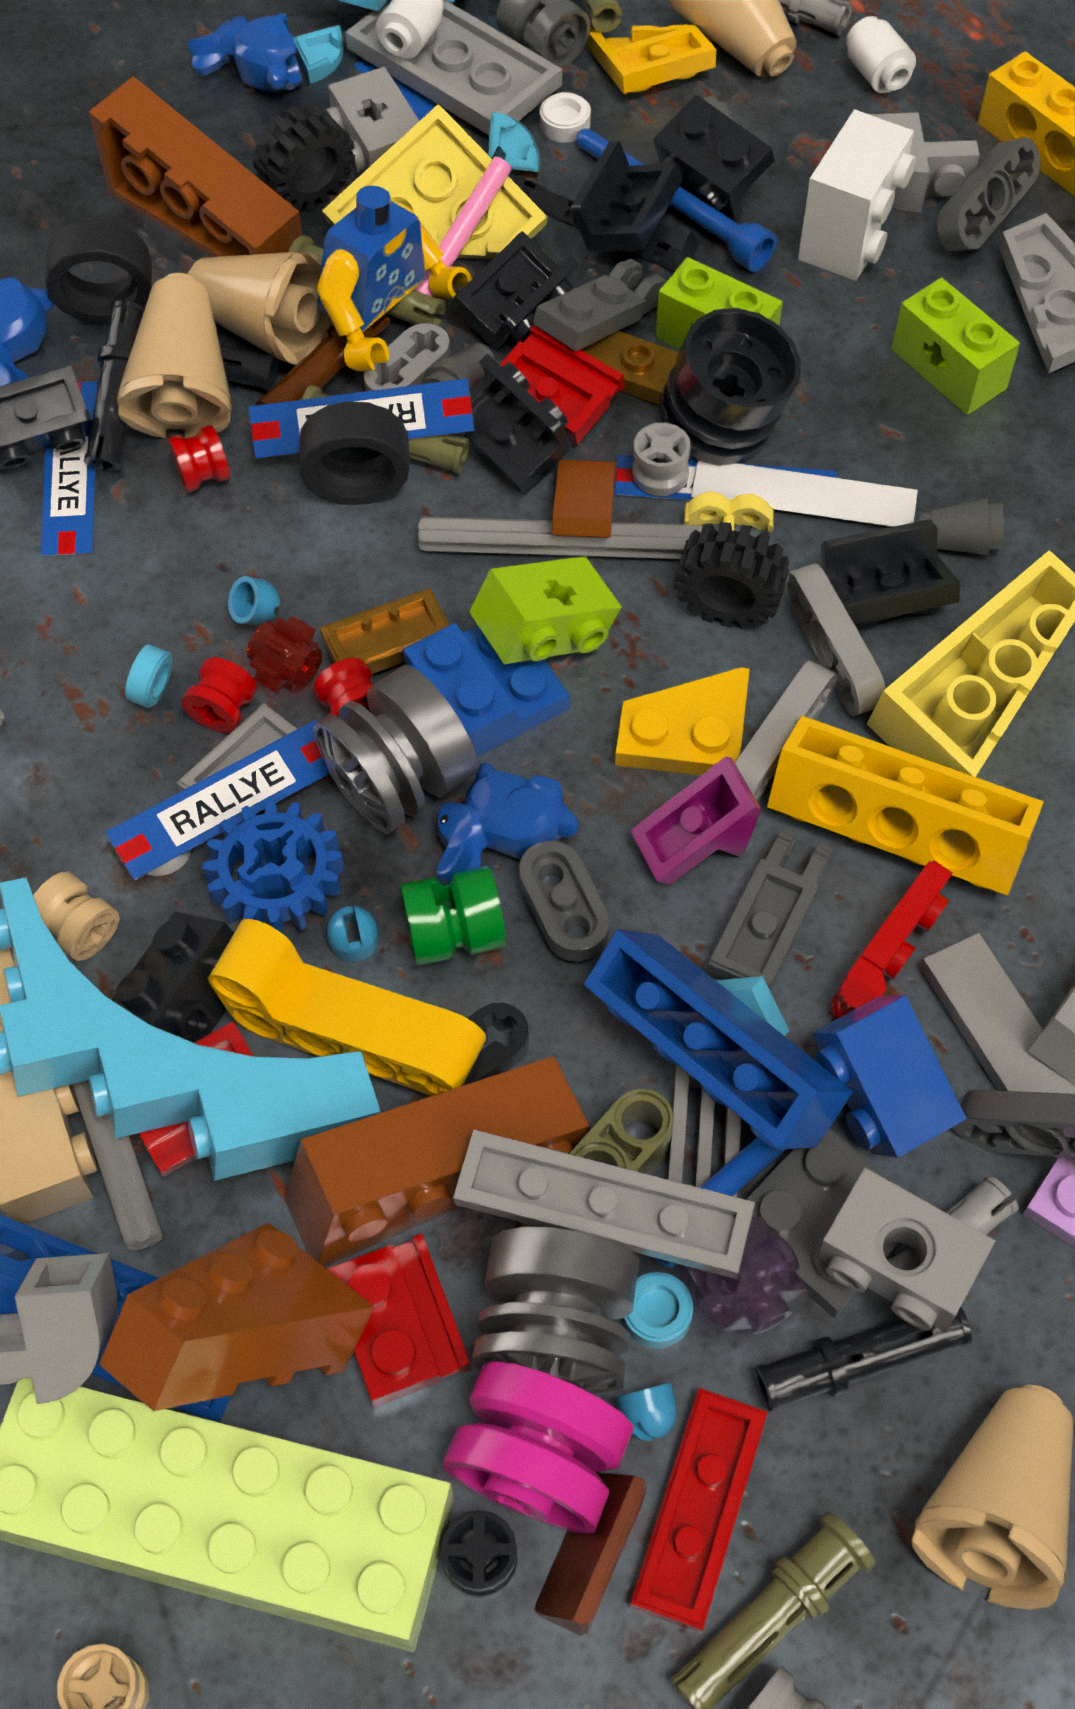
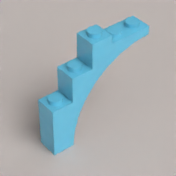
M26 877L0 883L2 909H0V950L11 948L15 963L14 967L4 968L10 1003L0 1005L2 1032H0V1075L12 1073L17 1097L89 1081L96 1116L110 1115L115 1139L188 1121L189 1135L196 1159L208 1157L214 1181L295 1161L301 1139L381 1113L361 1051L308 1059L252 1057L200 1046L147 1024L104 996L68 960L42 921Z

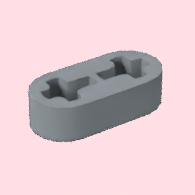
M430 323L416 324L405 330L387 346L389 350L388 361L386 363H373L374 371H364L365 392L420 385L428 368L450 357V340L447 332L440 326ZM399 379V384L395 385L394 383Z

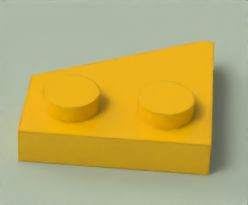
M652 25L632 26V37L604 38L602 32L594 27H590V34L586 43L587 48L623 94L643 92L653 85L674 79L691 78L698 72L716 67V48L696 25H670L668 27H655Z
M740 667L623 701L615 766L701 776L725 756L732 758L736 762L741 753L750 668Z

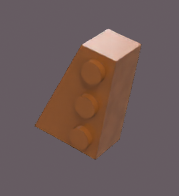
M266 1223L128 1294L99 1365L152 1411L233 1395L239 1383L265 1378L269 1385L273 1387L290 1383L294 1373L320 1367L325 1375L344 1372L373 1312L374 1306L302 1250L291 1236L277 1230L270 1223Z

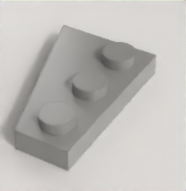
M1045 213L1003 231L999 250L1049 374L1075 362V243Z

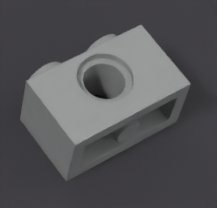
M864 1168L824 1238L818 1259L828 1265L827 1273L843 1286L860 1293H864L869 1288L892 1301V1311L907 1323L923 1330H930L934 1325L946 1333L996 1240L869 1169ZM894 1242L909 1245L917 1253L920 1266L912 1270H901L892 1266L884 1255L883 1247Z

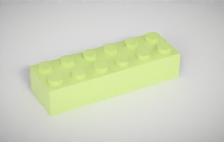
M32 1377L22 1378L17 1381L0 1427V1541L415 1652L441 1554L443 1536L447 1530L454 1505L451 1483L168 1409L152 1411L144 1403L79 1387L61 1399L37 1404Z

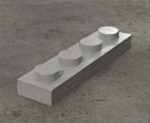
M473 1130L453 1196L457 1206L537 1227H554L582 1231L610 1239L635 1253L734 1279L738 1277L755 1205L753 1201Z

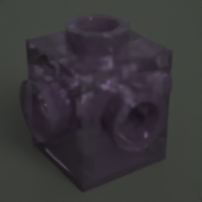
M752 1217L737 1279L685 1266L698 1287L695 1290V1296L700 1308L712 1322L720 1325L723 1331L752 1329L754 1334L763 1333L784 1321L792 1313L788 1303L807 1290L796 1272L799 1269V1261L795 1252L783 1237L771 1232L763 1217Z

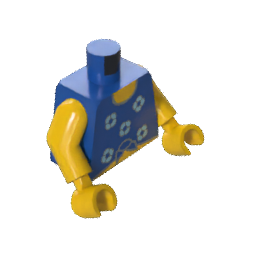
M373 185L361 188L356 195V208L328 230L325 236L321 274L317 285V309L329 315L340 337L346 336L348 342L344 349L345 363L355 371H374L373 363H386L388 361L389 350L386 342L378 337L365 338L363 332L425 280V270L429 269L431 272L428 280L430 292L440 299L452 300L456 293L453 291L452 283L457 287H464L472 280L467 269L446 266L441 260L444 255L443 251L412 209L406 205L390 201L391 196L386 189Z

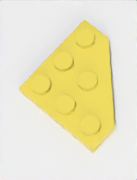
M438 104L322 210L324 219L331 226L335 225L356 208V195L361 188L371 185L380 186L389 192L391 196L390 201L406 205L413 210L439 246L492 159ZM508 176L457 259H493L521 231L532 239L547 225V216Z

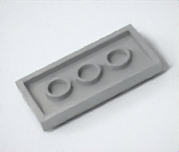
M388 0L379 12L372 11L345 32L347 49L378 68L385 66L391 76L489 136L491 112H501L519 121L562 86V68L446 0H443L444 8L441 24L421 51L413 58L405 59L391 54L384 48L377 36L376 22L392 0Z

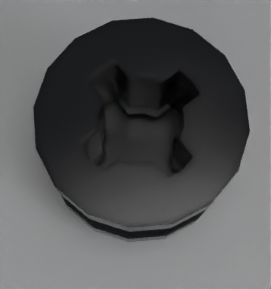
M483 1510L471 1511L462 1514L452 1521L444 1533L441 1546L443 1565L446 1575L455 1589L465 1596L482 1599L495 1596L507 1588L516 1573L518 1556L515 1535L504 1519L493 1512ZM493 1557H501V1559H493L491 1562Z

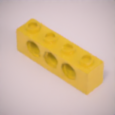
M1025 51L989 74L978 124L1000 141L1023 137L1031 139L1039 151L1040 171L1075 197V87Z
M801 715L781 749L767 807L787 814L798 821L808 822L844 835L855 842L868 844L904 857L918 865L926 866L929 860L931 862L935 860L953 872L952 876L966 880L977 887L988 888L1008 896L1044 801Z

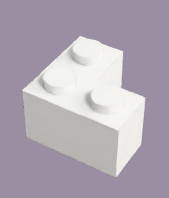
M854 109L810 177L798 260L857 281L868 262L875 264L878 261L887 238V232L881 230V225L889 215L896 188L904 189L907 186L915 168L916 156L910 154L914 130Z

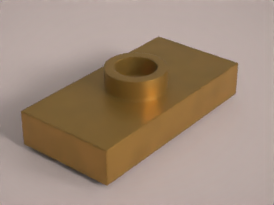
M616 331L586 346L584 349L585 353L624 374L625 388L622 392L660 405L661 392L668 381L671 370L676 364V358L679 353L620 331Z
M430 587L321 626L320 632L322 641L333 663L352 657L361 658L367 663L372 674L404 663V648L449 626V623Z

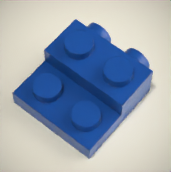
M453 623L403 649L405 665L415 668L428 678L459 717L472 741L477 757L570 709V694L545 660H528L504 664L478 625L463 633L458 625Z

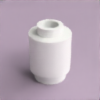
M392 0L376 22V33L384 48L400 58L409 59L415 57L442 22L443 0Z
M874 16L863 18L851 28L847 35L846 47L848 48L849 59L876 92L888 93L898 90L910 80L916 65V56L887 21L879 20Z

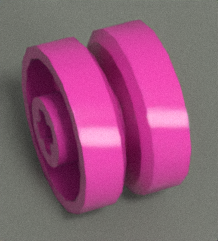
M493 1361L484 1364L469 1398L470 1407L483 1423L457 1427L443 1459V1469L456 1481L475 1493L523 1516L567 1531L581 1534L595 1533L609 1495V1489L595 1472L618 1469L631 1439L634 1425L623 1413L601 1398L552 1375L513 1363Z

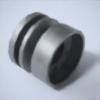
M407 665L401 666L366 691L370 712L361 704L350 700L339 709V717L329 714L313 726L316 744L336 785L364 818L377 830L385 834H389L405 823L404 813L413 817L425 809V797L422 788L429 794L441 798L478 772V759L472 741L459 717L431 681L418 670Z
M520 1227L501 1231L492 1237L485 1278V1292L502 1304L490 1305L480 1311L479 1331L485 1335L475 1340L472 1357L473 1366L481 1371L483 1365L489 1362L513 1363L547 1373L574 1384L593 1395L609 1394L622 1389L626 1362L619 1356L628 1352L630 1333L619 1323L612 1320L621 1319L633 1313L639 1258L629 1248L582 1231L554 1227Z

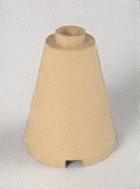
M668 0L677 14L690 24L696 25L704 35L757 76H776L786 70L794 59L793 52L797 41L779 0Z
M300 251L205 257L196 261L187 273L207 288L216 324L284 363L297 365L322 341L321 335L333 325L329 315L317 309V285L320 279L323 258L319 254Z
M185 273L168 274L165 278L153 284L117 393L118 414L121 420L133 429L154 437L166 438V429L185 430V438L197 435L201 427L210 424L213 425L216 433H219L227 428L230 422L232 402L209 293L203 284L198 282L193 276Z
M1025 1385L1021 1388L1006 1390L919 1513L915 1522L916 1530L912 1538L913 1549L929 1569L947 1583L962 1591L967 1578L991 1588L987 1601L1003 1607L1026 1610L1050 1607L1056 1602L1059 1590H1061L1066 1581L1073 1417L1057 1394L1038 1385Z

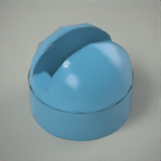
M243 576L235 581L230 590L228 609L232 619L237 623L252 626L265 625L276 616L274 613L275 607L280 605L281 599L271 583L263 579Z
M358 905L340 908L334 912L328 921L326 929L327 940L331 952L337 958L346 962H359L370 957L377 949L379 944L377 922L366 909ZM357 922L361 941L348 943L347 923Z
M671 1382L615 1397L618 1411L623 1413L634 1425L632 1436L636 1439L651 1441L653 1438H663L673 1429L677 1419V1406Z

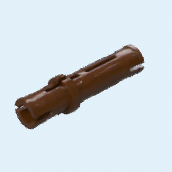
M384 316L380 321L379 319L363 332L364 337L378 336L390 325V318ZM331 325L321 335L322 341L316 348L286 374L274 388L255 403V406L301 400L304 392L311 384L320 388L327 385L347 365L344 359V349L348 342L346 336L340 337L334 325Z

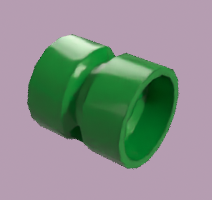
M490 866L455 872L450 884L443 885L436 877L400 884L402 904L416 966L452 959L456 948L463 947L470 955L506 948L502 910Z

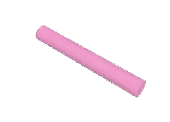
M493 158L441 241L439 247L444 253L441 260L446 266L453 265L511 172L512 167L502 158ZM427 269L425 270V280L414 290L433 297L434 295L430 292L428 281L431 272Z

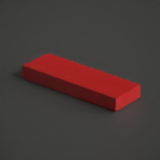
M698 1388L630 1608L702 1634L766 1421L767 1411Z

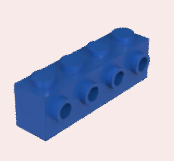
M617 929L583 984L607 1004L608 1011L614 1017L636 1028L653 1043V1048L659 1055L687 1071L701 1083L702 1090L710 1098L732 1109L751 1125L750 1129L756 1137L777 1150L817 1148L854 1092L658 934Z

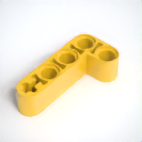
M243 919L208 977L210 985L229 1014L237 1023L252 1033L318 1057L361 1051L368 1074L431 1096L463 1086L486 1041V1034L479 1026L455 1012L303 963L295 947L285 935L258 920Z

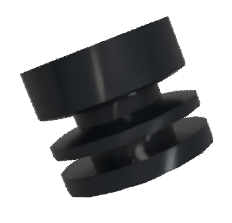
M740 308L717 309L698 318L686 334L677 355L676 364L671 370L668 381L661 392L659 415L662 423L673 424L684 430L690 438V455L701 461L728 465L743 463L759 454L771 436L783 409L800 381L801 359L794 341L777 323L753 311Z

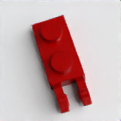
M929 860L844 980H842L839 989L832 997L828 1006L830 1007L828 1014L832 1015V1021L884 994L887 988L883 973L894 980L916 949L906 942L918 925L928 932L950 902L940 892L953 872L935 860L933 862Z

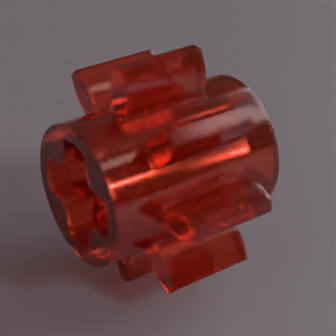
M291 616L288 621L279 617L275 623L270 620L262 623L253 633L246 652L248 660L251 661L250 666L257 670L253 679L278 694L282 687L291 691L293 687L302 689L307 686L317 674L323 657L322 650L318 648L319 644L311 640L316 629L294 616Z

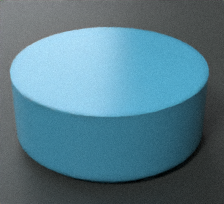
M147 644L142 648L127 678L125 687L126 700L145 708H150L157 704L171 676L173 658L170 652L151 644Z
M662 1272L644 1274L637 1278L633 1313L622 1318L623 1325L630 1333V1336L637 1343L645 1347L660 1349L672 1346L685 1336L690 1327L693 1315L691 1294L678 1278Z

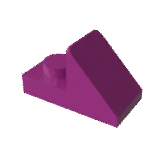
M725 756L630 831L656 880L671 885L717 849L736 856H741L745 853L761 808L733 759Z

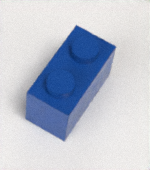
M906 995L879 996L812 1033L820 1048V1051L816 1053L817 1062L854 1091L846 1102L851 1111L846 1115L847 1124L860 1146L865 1150L870 1149L872 1154L899 1158L967 1119Z

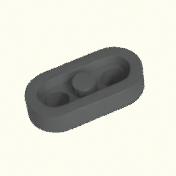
M550 840L534 844L527 849L520 860L519 884L549 948L557 956L568 961L580 962L594 958L602 952L608 942L610 918L579 854L571 846L563 842ZM554 875L562 881L557 885L548 886L540 880L545 876ZM572 927H581L588 934L577 939L568 936L566 931Z

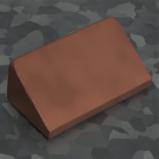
M597 1473L609 1489L608 1499L595 1533L588 1534L567 1531L535 1605V1612L540 1617L583 1637L584 1633L588 1634L645 1499L647 1486L644 1485L645 1480L635 1475Z

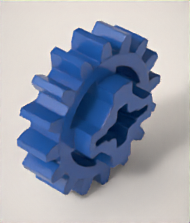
M267 800L265 814L257 816L249 806L242 807L244 821L236 825L224 819L220 825L225 840L209 839L206 844L211 860L203 862L202 869L207 883H210L207 889L213 905L222 904L221 907L225 920L229 923L238 920L244 915V919L270 923L271 927L281 933L283 923L292 920L300 930L307 928L305 913L312 910L324 916L328 912L324 894L337 896L341 892L338 874L345 872L342 852L338 851L339 844L335 830L325 831L322 815L318 812L303 820L300 803L296 802L292 803L286 813H278L274 800ZM313 853L316 858V864L310 876L306 873V868L310 865L309 856ZM237 859H239L243 865L236 870L239 879L234 882L232 878L233 869Z

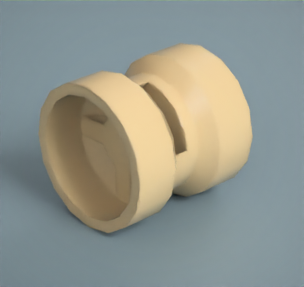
M70 871L60 872L52 876L33 895L42 921L50 933L57 936L60 948L76 961L86 960L98 953L109 942L118 927L120 920L119 912L102 898H91L88 886Z
M106 1644L89 1645L74 1653L63 1666L57 1681V1699L61 1709H145L149 1700V1682L143 1668L120 1649ZM117 1697V1699L112 1704H110L109 1706H105L111 1703L114 1700V1698Z

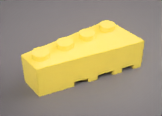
M1050 550L888 686L883 691L867 725L892 748L976 777L1075 622V573Z

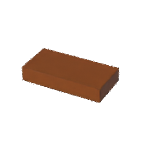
M559 460L552 516V535L611 538L616 462Z

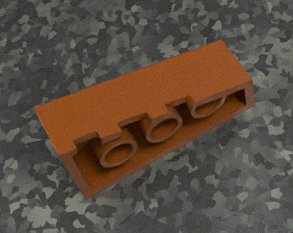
M134 76L88 111L109 194L211 257L288 252L293 242L302 235L299 211L293 205L283 199Z
M552 1056L301 1139L284 1200L307 1254L324 1267H327L461 1207L455 1205L453 1196L473 1130L570 1154L583 1139L590 1125L555 1057Z

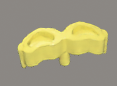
M708 491L694 497L685 504L684 524L703 525L707 523L717 525L721 522L731 523L732 531H734V524L739 526L742 524L752 526L758 530L772 532L774 528V510L767 501L753 493L738 495L732 500H728L722 494Z

